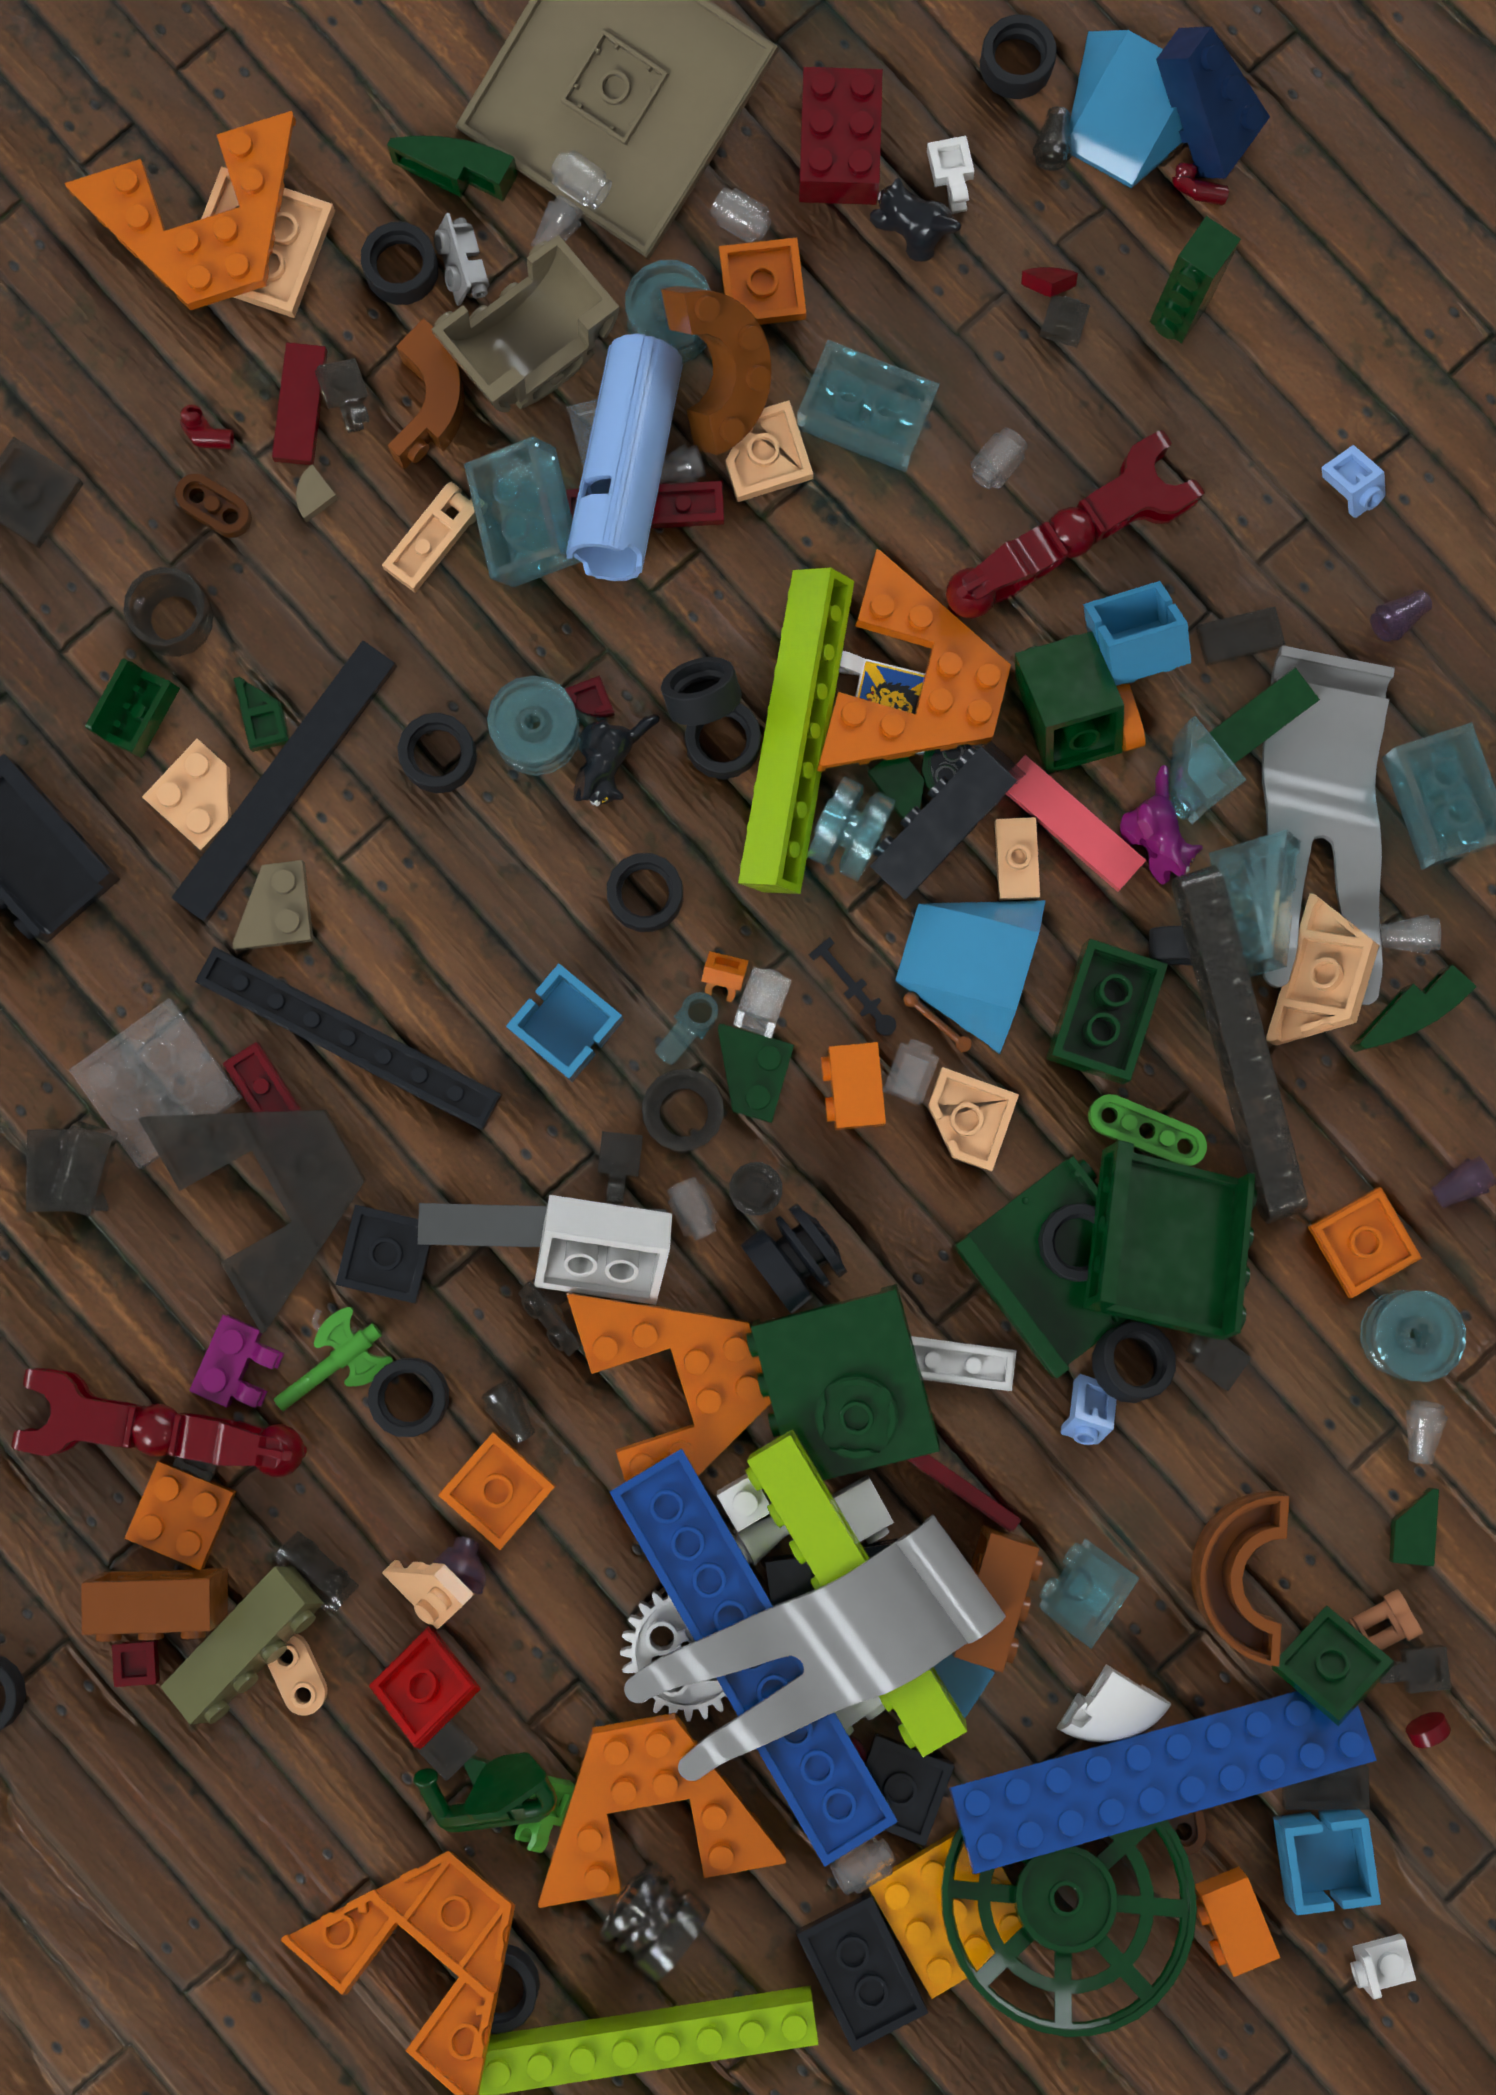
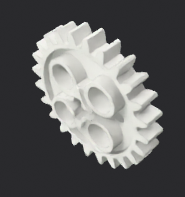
M654 1590L652 1591L654 1601L652 1606L642 1600L639 1602L638 1606L643 1616L639 1617L630 1614L628 1621L636 1630H626L622 1634V1638L632 1643L631 1646L623 1647L620 1650L621 1656L632 1658V1661L623 1666V1673L636 1674L652 1663L653 1657L666 1655L681 1648L682 1642L688 1641L689 1644L695 1642L669 1595L663 1598L658 1591ZM658 1626L668 1627L674 1634V1640L667 1646L656 1645L651 1639L652 1630ZM713 1678L677 1687L654 1696L653 1712L657 1713L664 1705L669 1707V1714L677 1713L678 1709L684 1710V1715L688 1722L691 1721L693 1710L699 1709L702 1717L707 1719L708 1706L711 1704L718 1711H724L722 1698L726 1694L717 1679Z

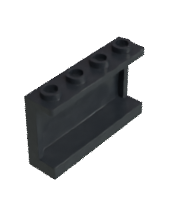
M3 753L0 756V908L5 910L9 907L18 917L13 923L28 939L31 940L33 937H36L48 943L116 884L120 878L21 766Z

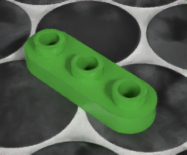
M1103 1095L1097 1098L1089 1108V1123L1096 1132L1116 1141L1121 1140L1133 1143L1135 1149L1159 1159L1193 1166L1199 1163L1206 1154L1207 1141L1199 1129L1118 1095ZM1105 1108H1110L1115 1113V1119L1112 1123H1106L1102 1119L1101 1114ZM1144 1123L1150 1125L1153 1130L1152 1136L1149 1139L1143 1138L1139 1133V1128ZM1181 1139L1187 1140L1190 1144V1150L1187 1154H1182L1177 1149V1143Z

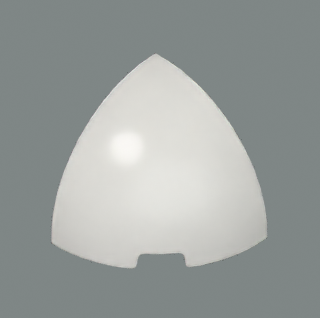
M1106 1664L1087 1696L1085 1697L1077 1693L1056 1728L1069 1736L1085 1741L1099 1743L1116 1742L1134 1737L1149 1729L1167 1712L1171 1703L1143 1684L1141 1686Z

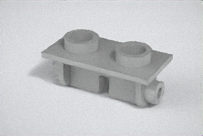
M446 213L440 226L435 231L434 243L437 253L442 255L445 264L446 286L449 291L453 292L456 305L460 306L467 294H472L475 299L485 297L488 294L487 288L490 284L482 259L468 260L467 258L469 256H478L480 252L473 226L467 223L465 218H458L452 221L450 213Z

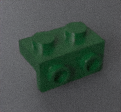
M123 658L88 719L85 728L109 744L142 758L180 688L171 681L145 671L132 661Z

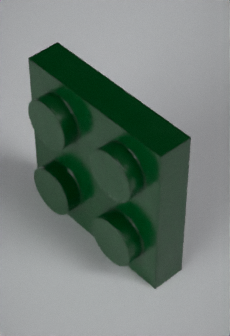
M1326 1605L1280 1655L1279 1667L1272 1666V1670L1339 1726L1393 1667L1394 1660Z

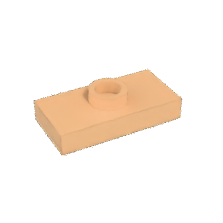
M1036 817L996 819L994 822L998 901L1039 899L1040 883Z

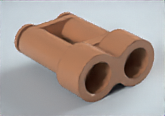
M1399 1589L1383 1596V1602L1352 1617L1353 1620L1348 1619L1351 1626L1380 1650H1384L1404 1638L1410 1641L1423 1634L1419 1623ZM1386 1619L1389 1620L1392 1626L1368 1637L1365 1630Z

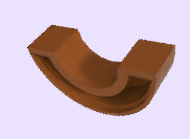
M687 286L663 288L661 292L669 330L690 335L697 334L707 344L712 356L713 376L709 389L697 404L687 409L694 448L719 455L742 441L755 426L762 414L769 395L772 374L768 342L754 315L734 298L723 293Z
M1263 1491L1235 1499L1221 1508L1208 1521L1199 1535L1193 1551L1191 1585L1194 1599L1201 1615L1218 1637L1249 1659L1279 1667L1282 1624L1271 1616L1257 1613L1251 1607L1244 1594L1242 1579L1246 1562L1258 1547L1271 1540L1287 1539L1289 1496L1279 1491Z

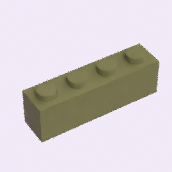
M274 1566L160 1687L190 1725L201 1723L213 1724L229 1711V1702L237 1694L244 1693L257 1682L259 1678L257 1673L266 1664L276 1661L284 1654L287 1649L285 1644L295 1633L303 1632L316 1619L314 1613L324 1602L295 1567Z

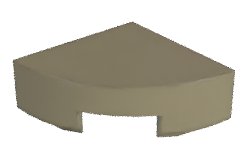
M313 464L302 474L296 490L297 506L306 523L338 500L336 494Z

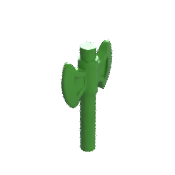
M350 1306L330 1315L320 1326L315 1337L314 1347L332 1346L334 1350L330 1352L326 1359L274 1398L276 1405L282 1411H285L339 1368L343 1369L347 1365L350 1368V1373L344 1381L346 1386H361L372 1382L374 1376L385 1365L393 1362L391 1356H376L368 1352V1349L373 1346V1342L382 1336L378 1327L371 1323L365 1329H360L354 1334L350 1325L353 1308Z

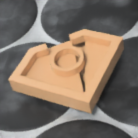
M790 400L765 407L752 430L742 441L732 447L726 458V468L737 502L813 479V471Z
M196 739L142 798L205 853L231 818V807L229 806L230 768L200 740Z
M942 1067L928 1103V1108L951 1157L992 1172L1019 1094Z

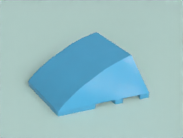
M1130 30L1088 31L1064 151L1129 188H1133L1182 143L1179 131L1183 127L1177 107L1171 108L1156 58L1163 49Z
M1045 900L918 904L895 981L908 991L915 992L925 1003L935 1010L937 1009L959 1024L962 1029L970 1032L989 1045V1048L1000 1054L1015 1016L1037 943Z

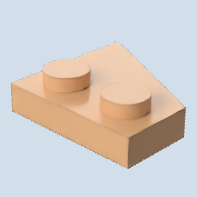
M394 1560L382 1572L414 1605L417 1616L425 1623L432 1624L437 1630L474 1595L445 1564L432 1563L427 1565L423 1562L413 1561L408 1568H404L399 1560Z

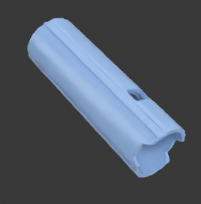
M640 333L627 334L614 339L608 347L566 550L567 559H571L574 556L583 563L585 574L597 579L627 581L637 578L643 570L683 367L682 356L677 349L660 338L657 339Z

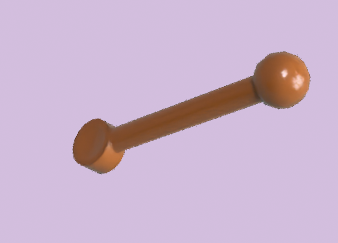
M910 991L904 995V1004L908 1007H915L955 1042V1047L958 1051L967 1052L970 1050L972 1042L969 1037L958 1035L923 1005L915 992Z

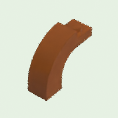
M424 318L396 346L401 361L426 386L425 400L421 410L387 445L393 460L404 470L411 462L417 463L427 454L431 442L444 452L455 437L464 412V386L457 362L434 336L431 330L433 326Z

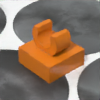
M709 951L701 979L702 982H706L705 995L711 997L716 985L726 987L728 990L726 1001L732 1002L736 991H741L749 960Z

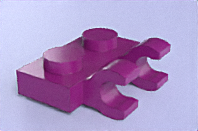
M222 1315L189 1391L224 1407H230L234 1398L254 1408L256 1406L261 1407L268 1391L243 1381L245 1372L251 1359L267 1368L278 1369L285 1353L259 1342L264 1332L263 1330L229 1315Z

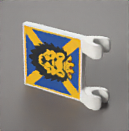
M842 651L839 673L860 675L855 697L915 714L925 673L865 659L853 653ZM923 751V752H918V753H915V754H918V755H922V756H923L924 753H925V751Z

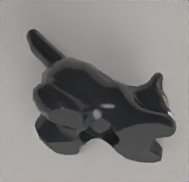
M900 178L895 179L892 185L879 192L878 202L881 209H875L870 213V222L876 228L884 231H896L905 238L907 244L906 253L914 261L925 262L930 260L934 256L937 242L943 238L944 234H953L961 229L960 222L954 219L948 207L941 202L925 201L913 195L904 187Z
M655 714L644 717L631 730L623 726L611 725L607 721L594 722L587 725L582 730L579 738V750L585 756L586 763L579 769L576 777L574 800H589L595 806L608 804L613 800H622L624 795L617 789L614 776L619 766L629 754L632 745L651 727L656 725L660 721V717Z

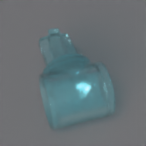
M697 992L689 995L684 1000L682 1007L673 1017L677 1023L655 1049V1053L662 1060L670 1065L675 1064L696 1037L702 1040L708 1031L716 1025L719 1013L714 998L709 994ZM702 1002L709 1005L712 1015L708 1021L696 1023L689 1018V1009L695 1003Z

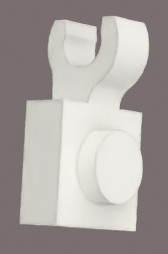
M960 136L928 143L927 155L935 187L947 185L951 214L967 211L966 201H969V195L965 181L973 180L975 172L967 137Z

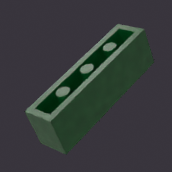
M1208 216L1204 218L1178 255L1149 321L1155 326L1160 335L1167 339H1175L1181 344L1208 307L1241 238Z

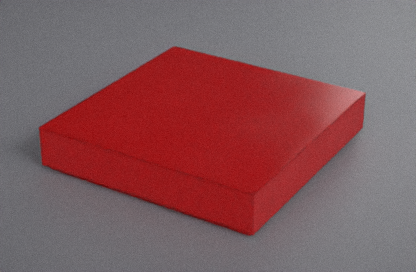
M429 1626L369 1685L412 1745L418 1749H422L481 1690L480 1686L437 1631Z

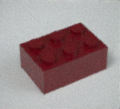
M803 67L799 202L877 205L880 184L883 69Z

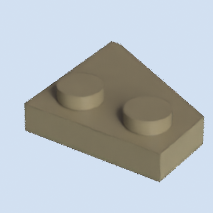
M297 860L262 865L235 935L233 949L241 951L314 942L305 862Z

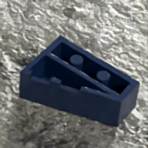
M1212 26L1178 28L1156 58L1171 108L1177 107L1183 127L1179 134L1182 143H1188L1194 161L1193 165L1197 167L1195 178L1226 179L1266 124L1270 115Z

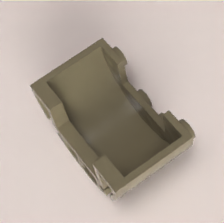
M559 234L550 241H541L533 247L527 257L528 277L520 283L513 282L501 292L499 298L488 307L486 305L480 306L470 317L468 310L464 306H461L455 312L448 311L437 319L434 327L431 329L438 341L494 408L500 412H509L511 404H516L520 409L541 400L565 383L595 354V351L592 349L595 347V340L599 335L603 339L607 338L618 317L619 305Z

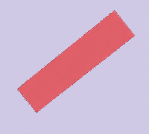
M1024 755L1016 765L1026 775L1017 784L1013 785L1006 795L1032 818L1036 817V821L1119 892L1145 863L1146 859L1028 756Z

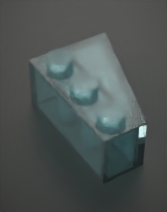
M1287 829L1209 853L1233 969L1247 978L1287 967L1292 916L1290 915L1292 894L1296 890L1297 881L1294 877L1295 867L1301 841Z

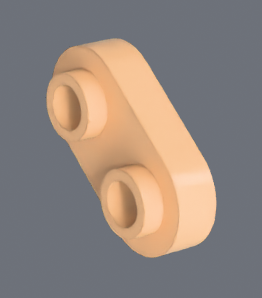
M295 1633L285 1644L287 1649L293 1654V1661L285 1663L279 1657L276 1661L267 1665L287 1708L297 1715L306 1716L315 1713L324 1704L328 1688L309 1644L301 1635ZM304 1687L310 1691L311 1699L309 1701L299 1699L297 1695L299 1688Z

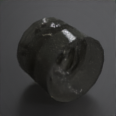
M655 1860L651 1861L636 1876H633L618 1893L609 1908L608 1916L599 1930V1935L605 1941H611L624 1929L616 1942L615 1949L620 1953L624 1952L638 1941L640 1946L635 1954L633 1964L654 1982H657L676 1965L697 1937L710 1913V1906L690 1889L683 1891L672 1901L669 1896L676 1883V1878L672 1874L663 1878L655 1887L663 1871V1867Z

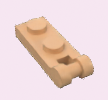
M453 482L445 485L382 564L385 571L414 593L418 591L469 525L473 524L483 511L484 506L474 498L467 499L461 494L462 489ZM453 507L459 511L454 519L445 514L448 508Z

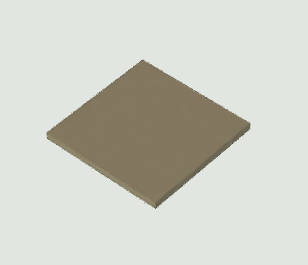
M530 0L455 127L477 143L513 156L518 171L649 260L776 57L779 48L710 0Z

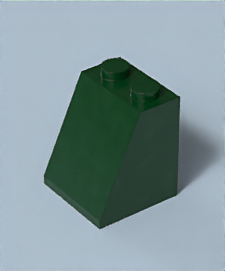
M1092 631L1080 635H1071L1063 640L1042 646L1029 647L1024 651L1015 653V679L1043 769L1047 774L1122 753L1124 703Z

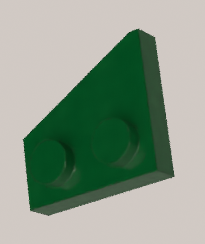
M719 1023L718 1034L733 1113L772 1124L794 1045Z

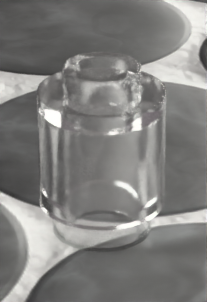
M571 150L567 154L565 152L561 153L551 168L553 185L584 207L589 205L593 209L598 208L611 190L612 181L606 178V172L576 150Z
M724 187L718 194L710 212V216L717 219V225L747 243H751L755 239L762 240L772 221L768 217L769 207L737 188L730 190Z
M1005 427L1000 433L995 432L970 463L974 471L972 473L974 480L986 489H991V487L1002 488L1025 459L1024 452L1028 449L1026 441L1010 428Z
M696 1177L687 1179L667 1190L670 1197L667 1203L684 1237L693 1235L695 1241H698L717 1231L715 1224L721 1218L705 1185H700Z
M872 1837L840 1857L838 1861L830 1866L838 1885L848 1896L854 1891L860 1894L893 1874L891 1864L896 1862V1859L885 1839L877 1841L875 1837Z

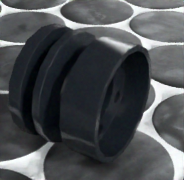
M797 1203L788 1209L798 1223L796 1227L791 1229L785 1220L778 1216L775 1221L782 1234L781 1238L775 1241L766 1231L761 1229L740 1245L791 1314L813 1298L805 1281L810 1276H813L822 1286L827 1288L831 1283L821 1268L828 1264L839 1278L848 1272L843 1265L839 1249L815 1217L813 1218L802 1210Z

